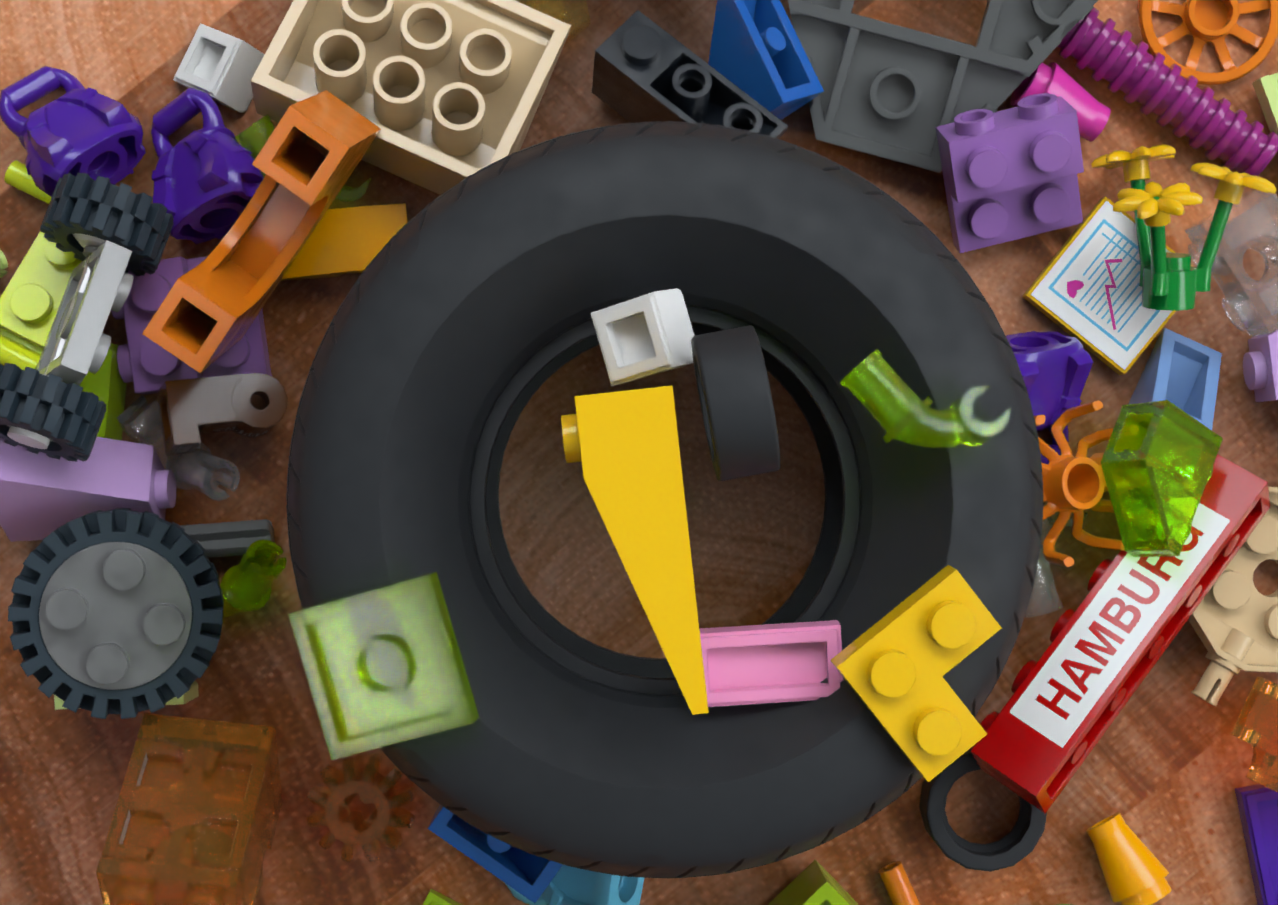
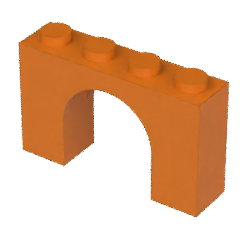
M327 90L290 105L252 163L253 166L266 175L250 202L208 257L176 280L142 334L199 373L203 372L240 341L381 128Z

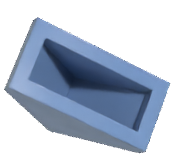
M1164 328L1154 345L1123 418L1179 443L1206 442L1212 434L1222 353Z

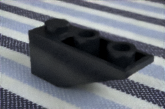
M639 10L595 50L592 93L630 123L656 121L705 123L756 132L777 139L787 131V124Z

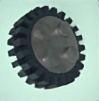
M116 508L108 511L98 510L74 520L72 519L60 526L31 551L23 563L24 567L20 575L15 578L11 592H14L12 604L8 606V622L12 621L14 633L10 636L13 650L19 649L23 658L20 666L28 677L33 674L41 683L38 689L48 698L54 694L65 701L62 707L75 713L78 708L91 711V717L106 719L108 714H121V719L134 718L138 712L150 709L152 713L164 708L166 702L174 697L179 699L190 690L191 684L197 678H201L208 668L220 640L224 619L223 590L220 588L219 575L214 563L209 561L205 554V549L197 540L194 541L184 532L185 529L175 522L165 521L159 518L160 515L148 511L144 513L131 511V508Z

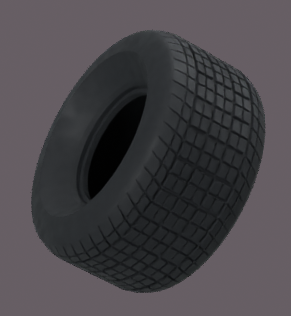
M656 121L608 125L574 132L514 152L478 170L438 196L389 240L368 264L339 306L310 367L300 397L290 444L286 508L290 556L297 591L313 641L335 687L362 728L404 775L432 799L473 827L532 855L570 867L605 874L671 879L732 873L774 863L813 849L855 828L907 792L922 776L844 678L840 682L838 690L828 697H820L814 701L708 707L709 713L692 715L666 658L637 657L598 646L562 625L531 594L511 559L500 519L499 483L504 452L521 412L535 392L563 365L581 353L599 345L590 313L651 292L678 288L683 294L694 335L749 325L755 328L766 370L792 396L804 414L814 435L820 453L825 487L824 518L813 558L802 580L791 596L777 612L761 625L838 620L841 625L843 650L944 567L950 565L958 570L1002 627V629L943 676L974 717L993 690L1020 633L1030 602L1042 538L1043 478L1039 439L1032 405L1012 348L993 310L989 307L990 305L968 272L926 225L889 194L857 173L803 147L768 135L721 125ZM825 678L820 683H828V679Z

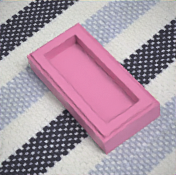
M838 620L699 628L708 707L814 701L820 697L830 696L840 688V682L843 681V676L830 661L842 651L841 625ZM824 679H828V683H820Z

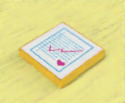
M1105 196L1098 201L1083 220V223L1077 227L1022 297L1071 337H1076L1088 351L1120 376L1127 373L1176 311L1142 307V287L1139 286L1140 257L1135 219L1126 212L1113 211L1115 203ZM1166 245V252L1176 253Z

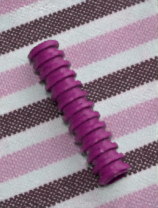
M1095 7L1082 20H1079L1061 40V43L1058 45L1061 48L1059 51L1061 57L1066 59L1070 55L1077 59L1075 66L1078 69L1083 70L1087 66L1093 70L1091 77L1098 82L1104 78L1109 81L1108 89L1111 92L1115 93L1119 89L1126 93L1124 101L1132 104L1136 100L1142 104L1140 111L1147 116L1153 112L1158 115L1156 122L1160 126L1164 127L1168 123L1174 127L1173 135L1178 138L1184 135L1190 138L1189 146L1194 149L1200 146L1207 149L1205 157L1211 161L1217 157L1222 160L1221 167H1227L1230 170L1235 169L1239 173L1245 172L1252 176H1258L1278 150V134L1271 132L1266 135L1262 132L1263 124L1257 120L1251 124L1247 122V113L1242 109L1237 110L1235 113L1229 109L1231 105L1229 100L1222 98L1217 101L1213 98L1214 90L1208 86L1202 90L1196 86L1198 79L1193 75L1188 76L1186 79L1180 75L1182 70L1177 64H1173L1170 67L1163 63L1165 56L1160 52L1154 56L1147 52L1149 46L1144 41L1139 42L1137 45L1131 41V32L1124 30L1122 33H1119L1114 29L1116 22L1111 18H1108L1105 22L1097 18L1099 10Z

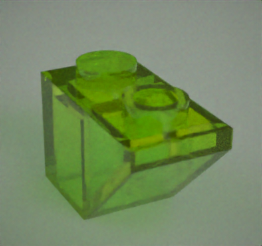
M1168 400L1123 405L1101 460L1102 470L1124 550L1133 557L1180 556L1182 547L1190 535L1192 521L1204 488L1212 476L1213 464L1223 440L1221 436Z

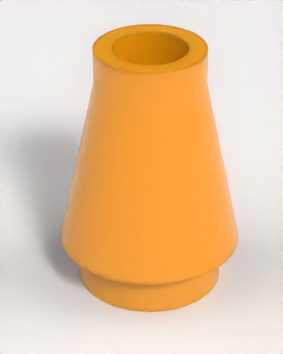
M1120 812L1106 817L1086 830L1093 842L1113 903L1120 902L1121 905H1151L1172 891L1165 879L1169 871L1125 823Z

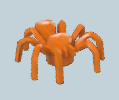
M1100 400L1069 408L1053 423L1051 434L1061 455L1038 437L1040 453L1049 460L1048 464L1041 463L1043 502L1047 504L1043 506V520L1053 515L1056 511L1059 512L1044 539L1043 557L1049 563L1067 568L1075 564L1074 559L1071 556L1056 552L1055 543L1069 521L1071 513H1073L1071 533L1075 539L1094 548L1125 551L1129 550L1131 546L1130 541L1097 537L1082 529L1084 509L1110 513H1145L1150 509L1148 500L1101 499L1104 491L1129 486L1138 479L1141 472V463L1138 458L1131 453L1123 451L1095 453L1089 458L1087 457L1088 449L1103 441L1135 435L1134 426L1125 425L1092 433L1077 443L1075 457L1072 455V449L1063 433L1064 428L1072 419L1103 408V403ZM1045 415L1034 416L1035 425L1044 424L1046 420Z

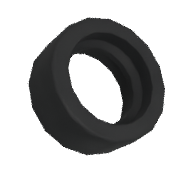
M749 325L693 336L691 346L694 370L708 446L717 480L726 481L778 471L780 469V448L775 411L765 361L755 328Z
M972 746L930 782L923 781L919 808L925 830L946 857L967 869L992 872L1014 866L1033 851L1045 830L1047 812L1046 814L1018 795L1020 802L1018 820L1011 832L999 841L979 844L968 842L958 836L948 823L945 811L946 799L955 781L968 772L981 769L971 753V750L974 748Z

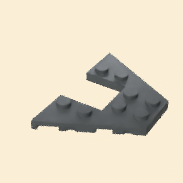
M788 0L793 28L824 90L823 93L809 101L816 140L940 173L942 165L936 127L953 123L955 116L969 110L988 109L993 111V113L997 112L996 109L1026 77H1029L1061 43L1065 35L1094 8L1093 5L1098 0H988L975 46L851 13L855 0Z

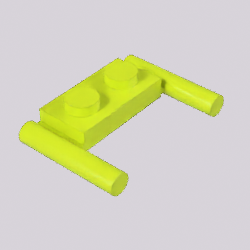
M15 160L9 165L4 177L5 183L47 204L50 203L52 197L36 187L31 175H28L25 164ZM41 231L0 297V364H15L22 370H25V367L36 369L72 271L82 262L74 258V252H63L56 247L57 243L49 242L44 237L45 233Z

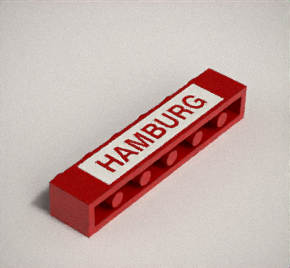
M1201 444L1188 461L1180 459L1172 466L1162 485V492L1164 493L1150 511L1138 513L1130 523L1125 534V540L1131 543L1129 550H1121L1113 561L1107 558L1099 564L1089 580L1087 586L1088 595L1076 611L1068 609L1057 620L1050 634V641L1052 643L1038 662L1030 660L1019 671L1011 688L1014 694L1000 713L993 711L980 723L987 735L975 744L971 753L981 770L1045 814L1270 509L1267 481Z

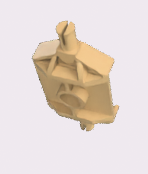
M1268 486L1270 509L1188 619L1208 650L1205 657L1211 660L1197 686L1191 693L1215 707L1218 705L1217 703L1233 675H1238L1240 670L1278 672V589L1272 594L1262 595L1255 588L1253 582L1254 571L1261 562L1272 559L1278 564V487Z

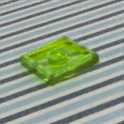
M437 571L299 609L288 614L331 760L474 723L480 718Z

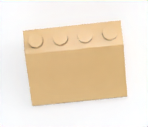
M293 0L251 79L256 113L279 123L290 105L327 90L381 128L361 160L441 195L478 170L514 152L520 151L567 40L571 25L515 0Z

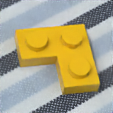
M947 565L830 661L920 775L927 782H930L987 735L943 676L1002 629V627L958 570Z

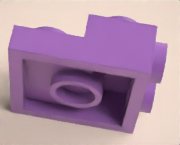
M1049 93L1030 95L1020 99L1017 103L1018 107L994 113L988 109L969 110L955 116L953 123L936 127L953 243L959 253L1083 223L1077 174L1084 172L1077 111L1061 96L1057 97Z
M208 256L191 259L183 257L161 259L157 270L151 275L145 273L144 276H136L131 271L128 272V274L133 275V283L128 297L119 312L112 310L111 312L116 320H125L128 344L118 346L117 362L123 382H133L135 393L155 394L165 381L250 373H262L272 376L262 309L243 338L201 373L142 334L176 280L198 266Z

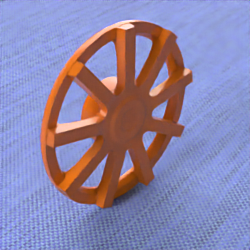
M1138 0L1139 27L1143 41L1149 46L1147 52L1152 56L1160 52L1165 56L1163 62L1165 65L1170 67L1173 64H1177L1182 69L1180 75L1185 79L1193 75L1198 79V85L1228 84L1247 75L1267 57L1278 36V0H1254L1244 3H1238L1237 0H1186L1183 4L1159 0ZM1270 10V23L1265 38L1248 31L1236 23L1239 15ZM1151 12L1180 17L1182 24L1157 39L1153 29ZM1189 34L1192 35L1193 42L1183 66L1172 59L1163 48ZM1228 34L1257 50L1249 60L1238 67L1234 65L1225 43V37ZM1211 42L1222 72L1206 73L1196 71L1205 43Z

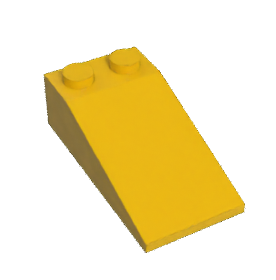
M673 385L574 396L576 414L561 415L566 463L582 462L584 481L692 715L709 713Z

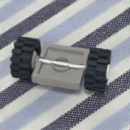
M68 173L64 174L63 178H59L40 230L45 233L44 237L49 242L57 243L56 247L63 252H74V258L82 262L72 271L36 369L25 367V370H22L15 364L5 363L4 366L0 364V438L5 439L4 443L14 447L20 445L27 448L29 452L35 454L42 452L50 458L59 460L60 457H63L68 461L77 462L78 459L86 461L89 458L107 408L105 402L99 401V397L94 393L82 392L83 387L79 386L88 371L96 374L105 360L111 343V336L102 332L110 310L119 312L128 297L133 283V275L128 274V272L131 271L136 276H144L145 273L150 275L155 273L174 224L172 214L166 213L167 208L161 203H151L153 199L151 196L144 192L135 194L131 192V186L121 183L120 186L110 183L109 178L97 176V179L93 180L86 173H77L76 177Z

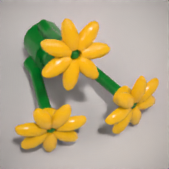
M1157 145L1150 148L1140 146L1133 150L1132 154L1123 150H1115L1110 154L1094 159L1091 163L1092 168L1106 167V169L1123 167L1124 182L1131 184V188L1121 189L1117 193L1119 201L1113 205V211H1134L1140 257L1139 286L1142 287V307L1155 310L1179 311L1195 308L1196 292L1210 291L1211 269L1233 204H1240L1245 187L1275 194V185L1267 179L1252 176L1245 172H1232L1227 167H1219L1210 163H1196L1192 165L1191 171L1219 179L1213 197L1219 201L1197 267H1192L1191 255L1166 252L1165 225L1171 222V215L1180 216L1185 213L1183 206L1200 204L1203 202V197L1198 193L1190 192V186L1186 183H1177L1164 189L1156 182L1151 181L1145 184V180L1151 179L1149 161L1175 158V148L1169 145Z

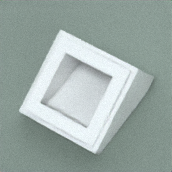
M200 23L173 80L187 88H195L205 92L214 101L239 113H244L253 98L251 79L264 53L239 38Z
M678 288L651 292L590 313L611 386L693 363L691 339L695 335L683 294Z

